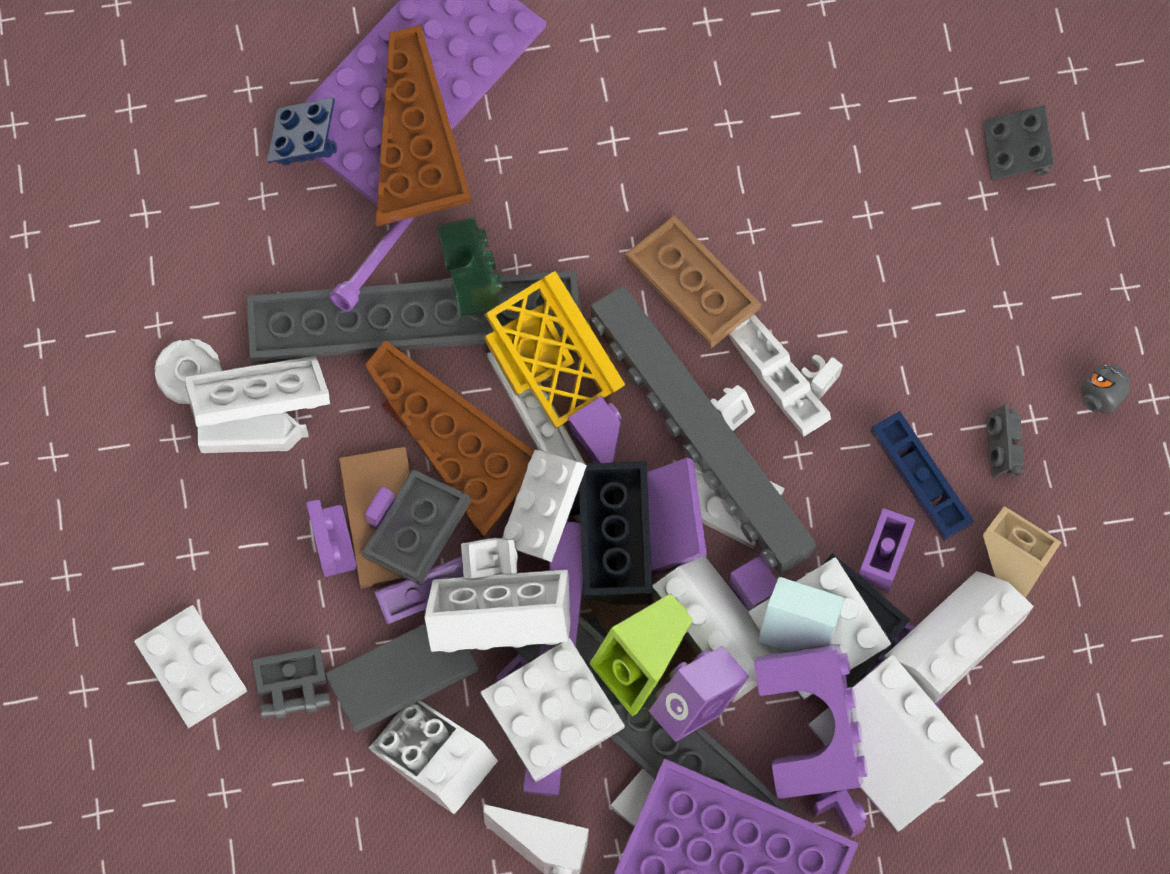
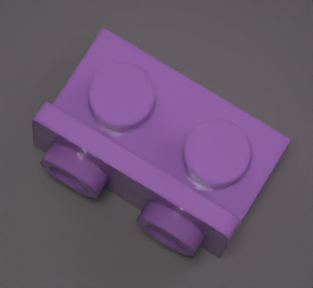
M320 499L306 502L324 577L356 570V560L343 507L337 505L322 509Z

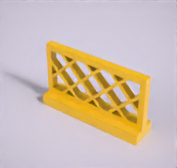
M556 271L484 314L554 429L567 422L568 417L599 397L605 398L625 386V383ZM537 289L545 301L543 313L525 309L528 295ZM521 300L520 308L511 306ZM505 309L517 312L518 318L515 331L503 328L495 315ZM549 309L551 310L554 316L548 315ZM524 314L541 318L537 336L520 332ZM546 320L557 322L562 328L560 342L543 338ZM507 334L513 335L512 342ZM519 337L536 341L532 359L521 357L516 350ZM566 337L570 341L571 345L565 343ZM541 343L559 347L555 365L538 361ZM564 348L576 351L580 360L577 370L560 366ZM525 363L531 364L530 371ZM536 366L554 370L550 388L540 386L535 381ZM584 366L589 373L583 372ZM559 371L576 375L572 393L555 389ZM581 377L592 379L600 392L591 398L578 395ZM542 391L548 392V398H547V399H546V397H545V395L543 394ZM554 394L571 398L568 412L559 418L551 407ZM576 400L584 401L582 404L575 407Z

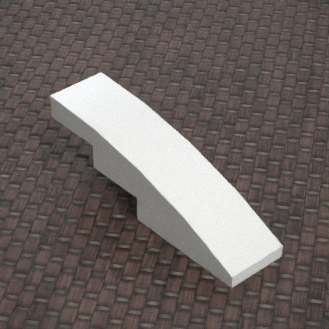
M755 314L728 335L763 387L803 437L831 420L830 412L810 389V383L792 364L789 353Z

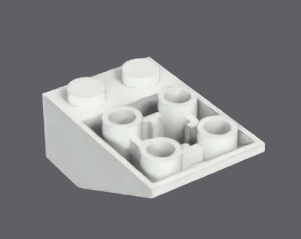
M418 701L400 710L369 747L374 754L429 798L453 814L458 811L498 762L483 741L422 701Z

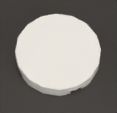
M198 339L178 340L172 342L160 353L156 360L155 376L159 389L167 398L179 404H190L184 377L222 371L217 353L210 345Z

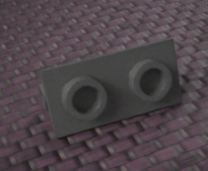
M1005 404L988 414L987 431L990 441L989 463L991 465L992 478L1007 471L1009 476H1020L1025 468L1023 446L1012 445V441L1022 440L1021 416L1018 415L1016 409H1009L1008 404Z

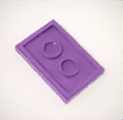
M684 458L648 472L651 572L654 575L705 557L707 553L694 460Z

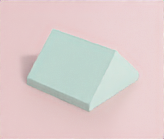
M779 577L766 610L758 643L785 652L830 646L845 598Z

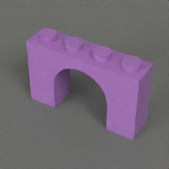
M838 644L758 656L754 661L759 696L792 691L810 692L825 701L831 709L835 720L834 737L823 749L808 754L775 758L772 763V771L777 799L860 788L863 777L868 776L865 756H859L857 743L862 742L859 721L853 722L851 708H856V699L853 687L847 688L845 674H850L848 654L841 653V647Z

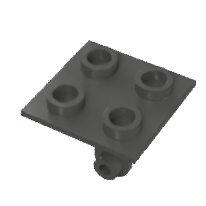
M1046 105L983 120L991 180L1032 170L1036 171L1038 176L1049 173V168L1054 165Z

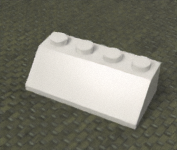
M706 557L677 567L652 585V599L655 602L672 594L692 617L693 620L683 639L696 656L704 650H708L710 653L723 646L750 676L732 699L733 703L758 685L754 661L758 656L774 653L770 646L758 643L760 631L749 615L748 610Z
M568 570L489 575L473 579L461 577L432 580L425 613L431 652H455L462 649L476 648L487 650L492 647L504 646L518 648L532 644L556 645L560 642H568L571 624Z
M976 571L895 645L883 659L893 654L933 703L936 704L1026 619L1034 606L1009 582Z

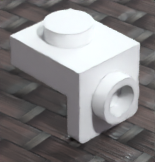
M492 538L461 544L464 578L473 579L495 574L512 575L517 573L516 562L518 556L513 540Z

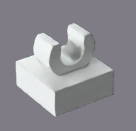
M814 355L811 362L819 370L817 372H810L804 367L801 370V374L808 382H811L810 389L820 400L839 378L843 365L833 357L825 364L821 356Z
M739 385L733 389L725 388L723 390L725 396L719 401H716L714 398L710 400L732 431L755 413L747 392Z

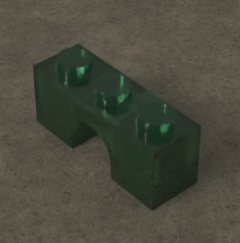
M475 216L437 225L440 249L447 271L451 270L454 295L461 317L491 310L499 306L498 294L503 293V286L499 273H492V270H496L492 251H485V248L489 247L485 229H478Z

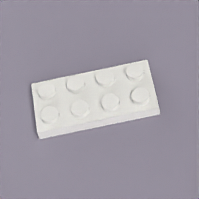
M316 356L184 377L185 388L196 426L215 425L220 422L238 419L247 420L256 416L281 414L286 411L304 408L312 409L330 404L329 392Z

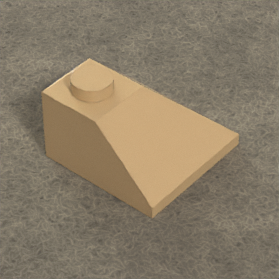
M1005 506L983 535L995 578L1009 582L1025 598L1062 543Z

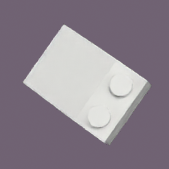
M489 805L484 806L485 825L543 874L581 873L588 843L589 829Z

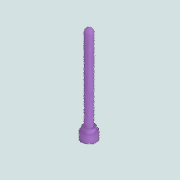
M415 217L395 222L351 279L344 281L343 284H338L330 293V299L338 308L347 312L353 309L359 301L358 296L361 286Z

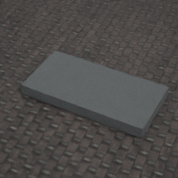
M424 624L325 673L356 733L478 672L479 669L469 649L457 650L455 652H431L427 627Z

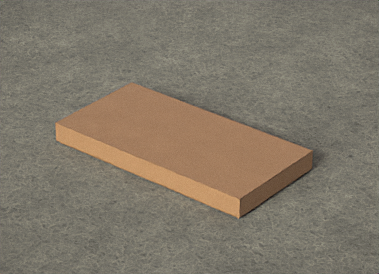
M675 215L625 254L626 261L710 348L714 347L761 309V303Z
M406 447L339 458L361 589L396 583L406 579L365 559L361 554L376 530L367 524L365 511L380 487L382 488L383 486L393 492L395 499L410 475Z

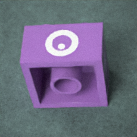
M723 646L710 653L708 650H704L694 658L692 663L687 665L685 662H682L669 674L671 677L670 682L656 692L654 696L657 700L649 709V712L676 742L720 717L750 676Z

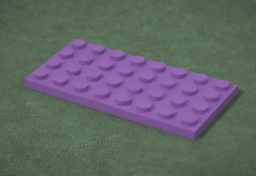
M400 0L304 102L308 103L328 98L335 99L328 138L330 141L334 140L336 142L337 152L333 153L332 157L318 158L316 156V159L377 206L389 33L421 25L449 123L453 130L546 28L545 20L518 0Z

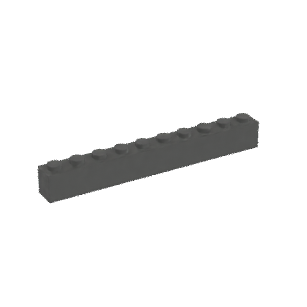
M623 285L591 305V319H589L593 331L599 337L601 335L605 337L609 343L607 346L613 358L617 362L621 360L627 367L626 373L635 387L641 386L646 393L645 399L649 407L654 412L659 411L665 419L664 425L673 438L678 436L684 446L682 448L686 457L700 465L704 471L702 472V477L711 490L717 489L722 496L721 503L730 516L736 515L742 523L740 528L749 542L755 541L762 550L760 551V556L769 569L775 568L781 576L814 555L816 545L814 539L626 287Z

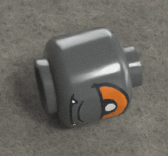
M1099 365L1081 383L1082 401L1090 411L1095 413L1098 411L1105 414L1114 412L1129 397L1131 391L1129 376L1117 365Z

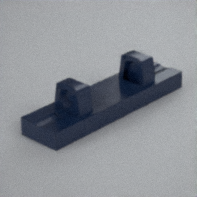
M900 411L872 426L870 432L943 541L948 540L974 523L973 518ZM942 496L941 499L935 505L931 504V501Z

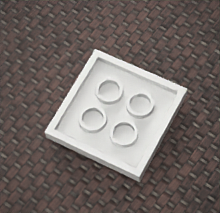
M836 557L796 581L845 598L830 646L840 644L841 653L848 654L850 671L891 646L887 636ZM770 598L748 611L760 632ZM770 647V648L772 649V651H773L774 654L784 653V652H785V651H782V650H779V649ZM798 691L803 700L813 695L810 692Z
M570 638L568 642L560 643L481 692L482 697L535 783L625 728V725Z

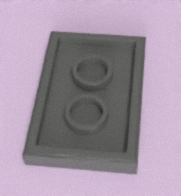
M413 469L361 553L362 556L421 586L470 505L471 497Z

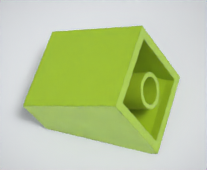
M672 594L667 595L612 627L589 663L631 716L639 712L662 677L693 620L686 608Z

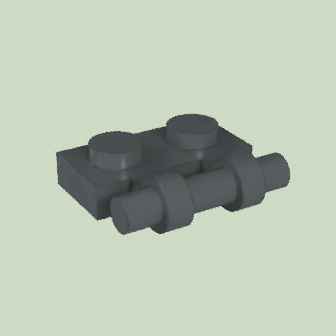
M320 647L252 660L258 695L272 694L273 703L260 705L262 719L276 716V719L286 718L289 713L307 710V713L318 712L317 708L331 706L329 693L315 695L313 688L314 685L327 683ZM303 688L304 697L284 700L283 691Z

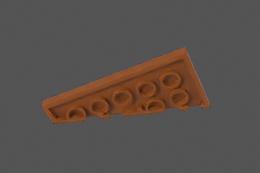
M421 25L389 33L376 227L472 202Z
M385 340L365 364V370L443 483L471 497L472 501L465 514L481 538L484 539L516 499L534 451Z

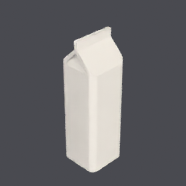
M286 412L256 416L247 420L238 419L220 422L215 425L198 426V446L201 453L288 451L302 437H309L306 424L299 425Z

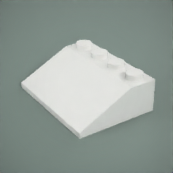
M892 654L853 686L856 708H851L853 722L859 721L862 742L857 743L859 756H865L868 776L863 777L860 788L896 831L899 832L980 766L983 760ZM829 707L808 724L825 746L832 741L835 732V720Z

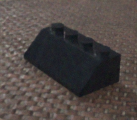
M647 461L584 463L587 466L579 485L583 597L614 605L652 604Z

